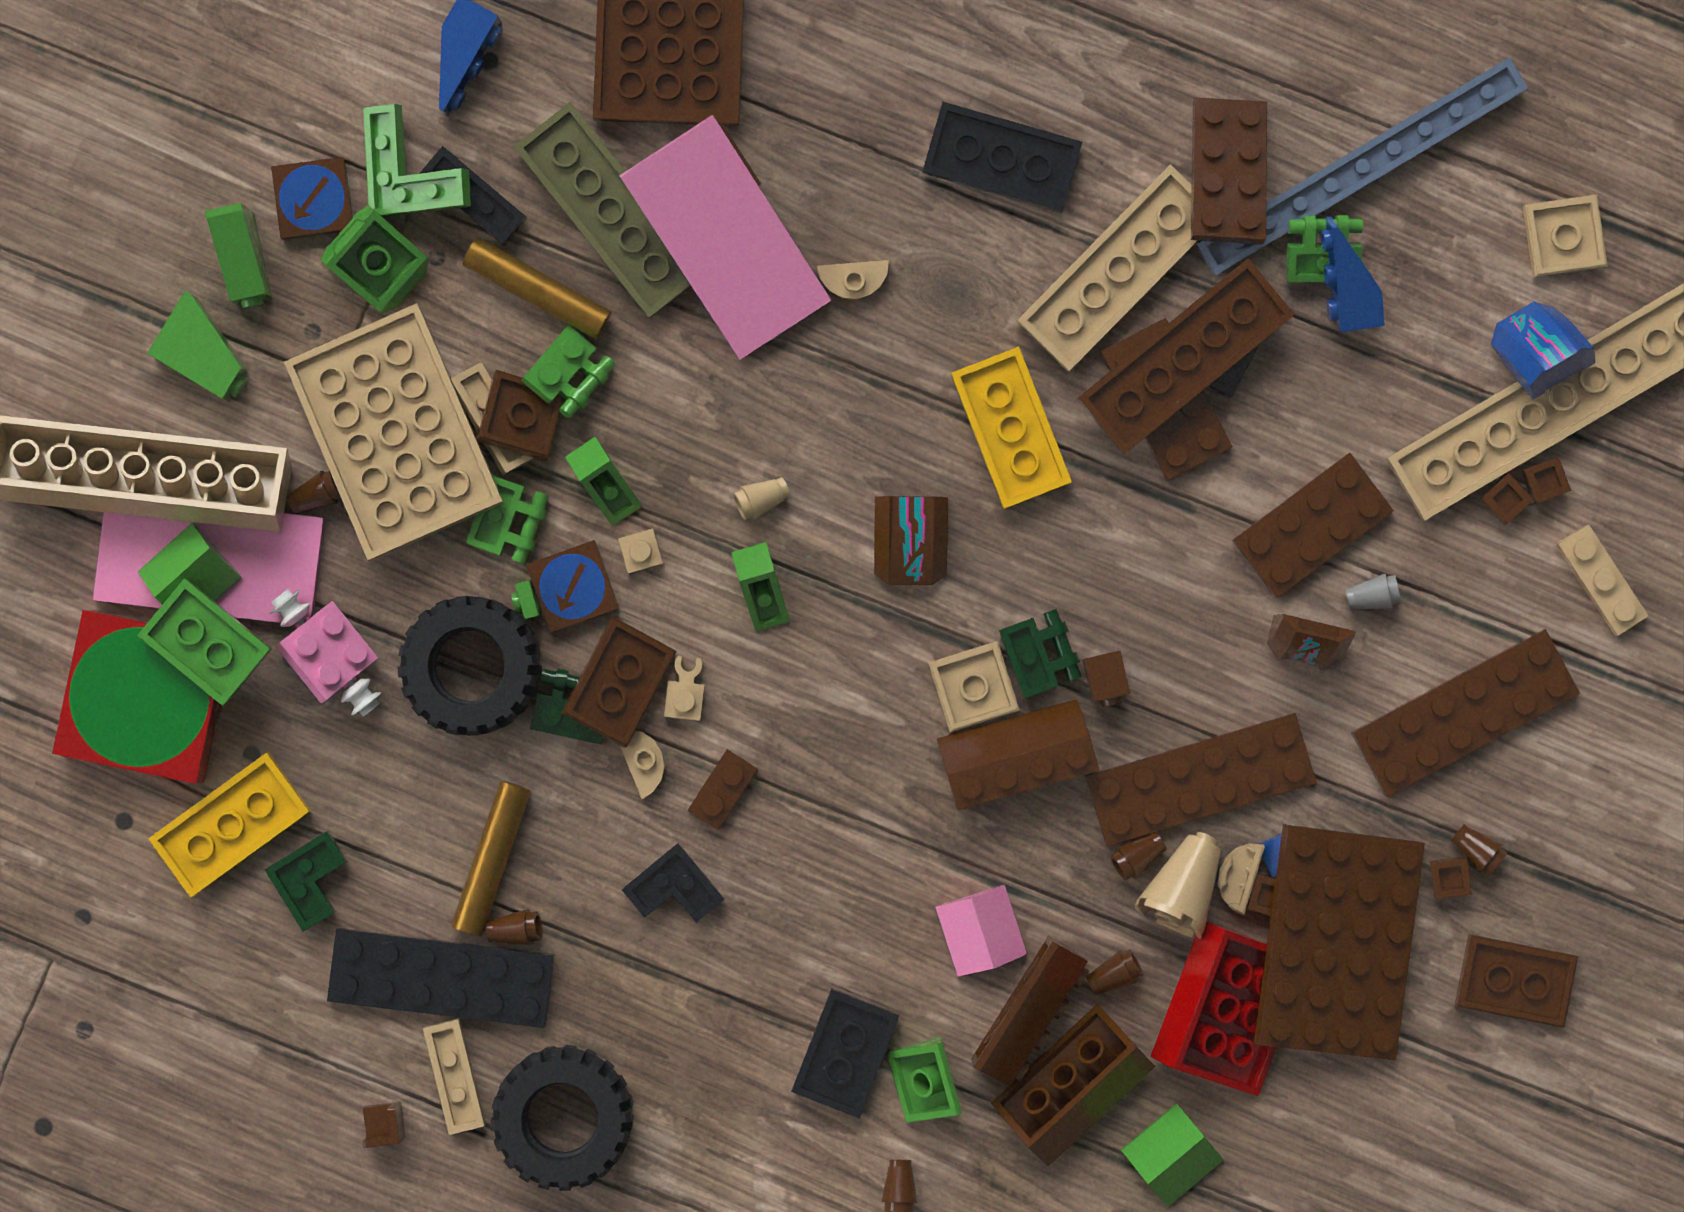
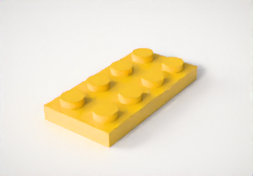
M1019 346L951 373L1003 509L1072 483Z
M267 752L149 837L148 840L190 898H192L306 816L311 810L271 754Z

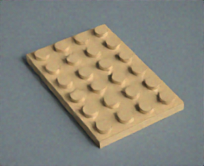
M418 303L284 361L369 562L504 503Z

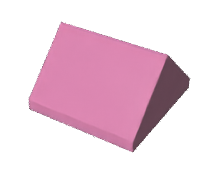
M1005 884L935 906L957 976L994 969L1027 954Z

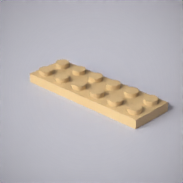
M1171 164L1017 320V323L1067 372L1197 242V240H1191L1192 185Z

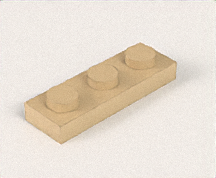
M482 362L450 378L461 404L477 432L479 431L492 381ZM485 444L503 476L535 459Z
M1589 524L1555 544L1615 636H1619L1648 617L1647 612Z
M460 1018L423 1027L448 1134L452 1135L484 1127L486 1122Z

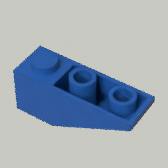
M456 0L442 24L439 109L447 117L452 109L457 111L461 107L467 94L464 91L466 84L470 78L475 80L478 77L485 63L481 59L488 46L493 48L497 44L503 31L500 28L502 22L498 15L471 0Z
M1325 217L1326 230H1321V242L1323 251L1328 252L1329 265H1324L1325 282L1327 287H1331L1332 299L1327 300L1329 320L1335 321L1341 332L1385 326L1383 297L1380 287L1332 217Z

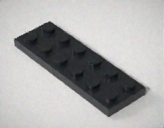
M336 928L327 1002L545 1028L555 954Z

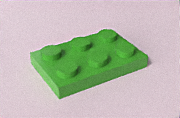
M185 578L137 635L222 706L227 705L272 650L271 647Z

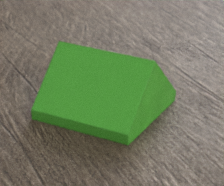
M191 523L138 571L154 598L162 605L184 578L191 581L214 601L242 578L194 523Z
M941 1036L886 1052L906 1123L962 1114Z
M1177 1103L1121 1149L1147 1184L1168 1207L1224 1160Z

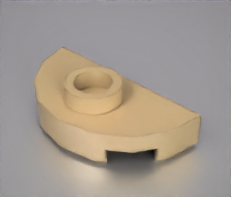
M889 260L819 265L817 270L820 281L831 293L841 299L859 300L871 296L881 287L888 274Z
M635 731L627 748L621 747V750L640 797L643 799L654 792L661 782L665 762L663 752L657 742L644 732Z
M1248 843L1236 847L1224 857L1218 869L1217 884L1221 897L1232 910L1242 915L1245 914L1265 848L1264 844Z

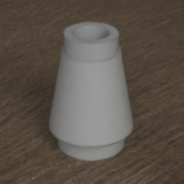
M1385 573L1346 589L1350 610L1393 609L1392 605L1401 604L1396 575L1386 577Z

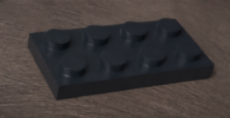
M942 102L922 174L1062 213L1083 142Z

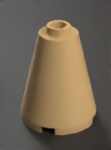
M1197 832L1196 836L1188 835L1137 899L1135 909L1145 917L1150 911L1157 918L1155 923L1168 930L1191 938L1195 933L1198 938H1201L1205 931L1221 854L1220 848L1216 846L1217 840L1202 832Z

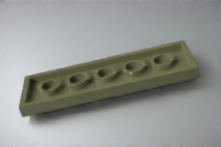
M571 102L513 146L649 319L691 287L685 275L619 175L625 172L624 168Z

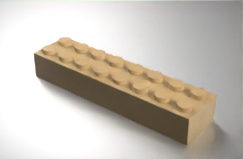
M0 415L1 501L274 532L281 531L292 470V462L287 448Z

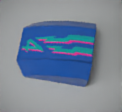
M1534 301L1496 324L1491 345L1532 400L1581 369L1585 370L1596 363L1593 346L1576 326L1554 307Z

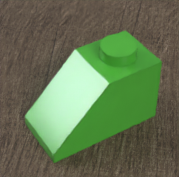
M596 437L565 456L581 484L612 526L642 507L640 501Z
M767 542L731 552L755 632L790 622Z

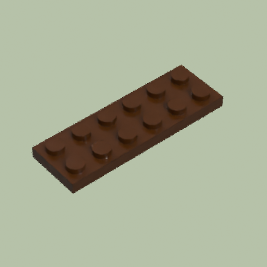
M1248 258L1077 399L1124 455L1295 314Z
M1543 629L1352 731L1351 734L1381 790L1388 797L1579 695L1580 692L1547 630Z
M1296 713L1085 776L1106 846L1317 783Z

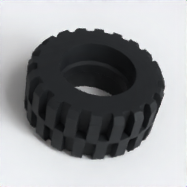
M473 596L445 599L436 603V606L422 612L418 616V621L414 625H410L405 633L407 638L404 645L400 646L398 656H401L400 667H397L398 678H402L403 688L401 689L404 697L410 700L413 705L411 708L418 716L426 719L427 724L436 729H442L446 733L475 736L495 732L506 727L525 712L529 707V702L532 697H535L538 690L537 684L539 676H541L542 665H540L539 655H541L539 644H536L533 631L521 619L519 614H516L513 609L506 607L498 601ZM466 631L480 632L490 637L499 646L504 658V674L498 687L490 695L474 701L462 700L448 693L441 685L436 671L437 656L441 647L452 636Z
M565 1045V1047L556 1048L555 1046L546 1047L540 1052H533L525 1057L509 1072L499 1086V1091L492 1105L493 1117L490 1119L491 1131L495 1132L496 1137L494 1144L497 1152L502 1151L505 1156L503 1162L509 1169L514 1167L520 1173L519 1178L528 1183L529 1180L539 1183L538 1188L549 1190L550 1187H558L559 1191H571L572 1187L575 1186L583 1188L592 1184L595 1179L605 1176L622 1156L633 1128V1100L631 1094H628L626 1089L627 1083L622 1074L618 1075L613 1069L614 1065L607 1059L604 1061L597 1057L596 1052L590 1049L586 1051L577 1049V1046ZM558 1083L572 1084L581 1088L591 1097L597 1111V1125L593 1136L580 1148L567 1152L550 1149L537 1140L530 1129L528 1118L529 1108L534 1097L542 1089Z

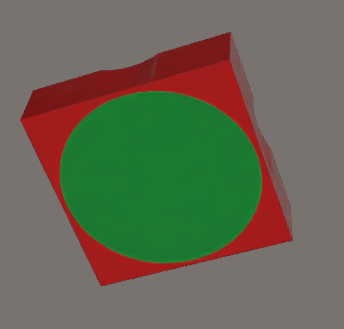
M82 610L52 754L193 784L204 783L215 734V713L218 702L137 636L147 623L103 612Z

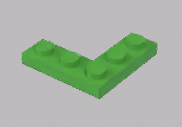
M387 104L363 108L368 205L381 217H390L471 206L468 169L459 168L406 175L402 105Z

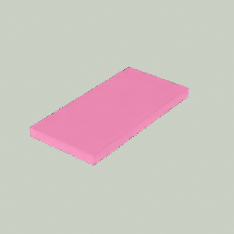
M713 115L619 175L739 360L831 301Z
M107 512L103 514L93 600L160 608L162 604L154 598L138 571L191 523H194L242 576L215 601L229 614L236 618L281 623L283 617L279 612L270 614L275 608L271 601L289 589L292 594L298 590L300 591L296 598L300 604L310 603L308 613L302 618L304 619L306 616L311 618L314 615L325 518L284 513L281 531L274 532Z

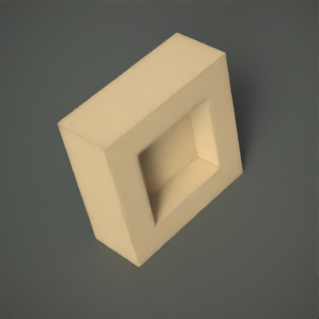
M654 529L618 538L628 574L664 564Z

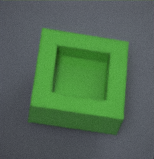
M528 580L515 584L517 592L512 593L511 597L516 614L523 613L525 620L542 616L532 581Z

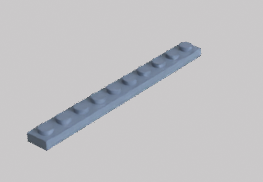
M1509 57L1266 202V240L1264 244L1201 241L1196 247L1215 277L1287 234L1289 219H1302L1303 216L1319 215L1525 92L1528 87Z

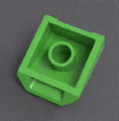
M367 205L355 214L353 219L332 243L326 247L320 260L380 313H385L397 308L426 275L430 259Z

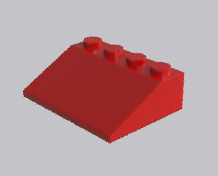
M1206 921L1202 937L1198 938L1195 936L1150 1057L1173 1069L1259 1096L1277 1048L1254 1043L1267 943Z

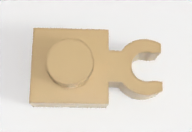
M677 656L675 670L679 675V681L668 680L664 717L701 721L705 684H696L695 677L702 671V659L696 658L694 670L688 672L682 667L683 656Z

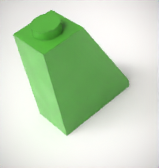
M242 203L206 210L207 222L230 301L236 305H242V309L263 306V300L272 298L254 212Z
M185 291L147 354L229 402L232 396L237 398L247 383V379L244 376L248 370L200 300Z

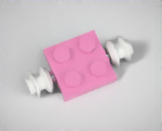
M287 589L271 601L275 608L270 614L279 612L283 617L280 624L281 627H291L297 623L295 625L297 629L275 647L320 703H323L344 687L346 690L343 692L341 702L350 701L354 705L351 713L352 716L357 712L362 717L380 704L376 697L381 692L371 693L367 688L371 681L370 679H359L354 683L357 680L355 676L378 657L333 601L311 618L306 616L303 619L302 617L308 613L310 603L300 604L296 599L300 591L298 590L292 594Z

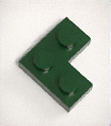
M329 830L265 869V872L302 932L336 912L317 882L320 878L348 862Z

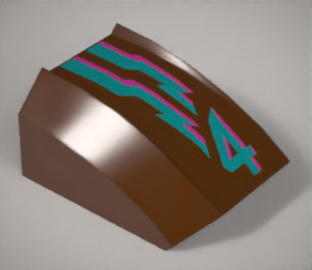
M875 497L874 574L888 585H934L947 575L948 497Z
M1277 614L1273 616L1267 644L1277 660L1284 658L1318 666L1321 671L1345 655L1353 641L1355 631L1291 615Z

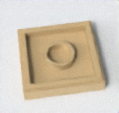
M1597 194L1522 206L1533 278L1600 269L1608 266Z
M998 641L928 663L950 732L1019 711Z

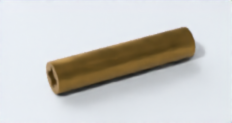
M479 237L473 241L464 257L462 266L595 340L599 338L610 319L611 310Z
M500 780L451 923L453 928L477 936L483 935L532 790Z

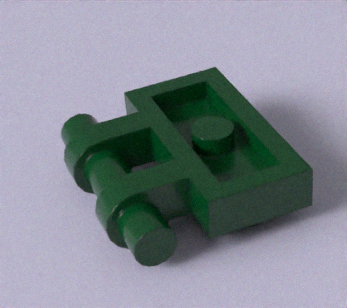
M1057 609L1043 614L1048 628L1040 631L1037 629L1034 618L999 630L1024 699L1059 686L1054 674L1058 670L1064 669L1068 682L1082 677L1077 663H1080L1077 652L1073 653L1066 635V632H1069L1065 621L1061 622ZM1050 638L1053 639L1059 658L1053 661H1049L1042 642Z
M560 668L557 671L542 670L540 683L553 685L552 696L537 693L530 724L531 730L602 744L603 737L561 714L567 702V699H564L565 690H573L580 676L571 675L569 670Z

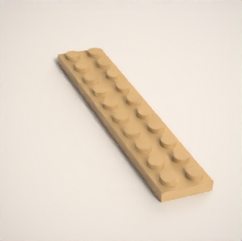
M1684 283L1589 338L1588 341L1594 348L1596 363L1585 370L1581 369L1552 386L1534 400L1531 399L1521 384L1516 381L1387 457L1388 464L1422 521L1436 515L1683 369Z

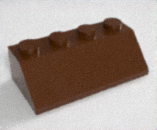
M1077 699L937 738L957 810L1099 771L1091 738Z
M1048 935L972 1056L971 1060L974 1068L1008 1086L1012 1084L1014 1079L1020 1082L1031 1064L1027 1061L1028 1056L1033 1048L1039 1051L1050 1034L1046 1030L1053 1017L1059 1019L1066 1010L1070 1001L1065 997L1072 986L1078 989L1089 972L1085 968L1088 962L1086 958Z
M1096 1004L1028 1068L1020 1082L1015 1080L991 1104L1025 1145L1049 1166L1142 1080L1155 1065L1111 1017Z

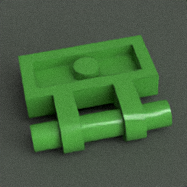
M1315 215L1303 216L1302 219L1288 220V233L1302 234V243H1287L1285 279L1288 283L1325 282L1324 265H1329L1328 252L1323 251L1322 243H1316V234H1321V230H1326V219H1316ZM1336 215L1335 219H1333L1347 241L1349 240V233H1362L1363 220L1361 218L1349 219L1348 215ZM1349 242L1362 260V245L1360 242Z
M568 324L521 381L548 404L559 394L566 400L559 410L565 417L570 419L577 410L585 408L589 403L588 397L598 386L602 387L609 379L608 374L614 368L615 362L608 356H604L598 364L592 363L588 358L595 351L596 347ZM579 370L586 378L577 388H574L568 381Z
M493 476L504 503L474 517L466 544L501 556L506 542L516 546L511 560L525 564L529 551H534L537 542L534 541V537L540 520H545L548 511L545 510L549 495L535 491L531 504L525 503L521 499L526 487ZM517 512L527 515L520 535L510 532Z

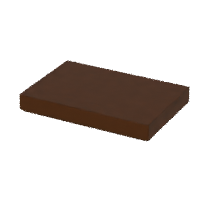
M611 617L561 714L615 744L627 748L677 651L623 621Z
M1468 934L1454 1005L1564 1028L1578 956Z

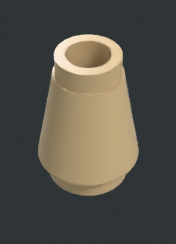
M781 477L740 486V491L733 493V497L742 518L746 520L752 517L755 520L789 498L790 492L785 480Z

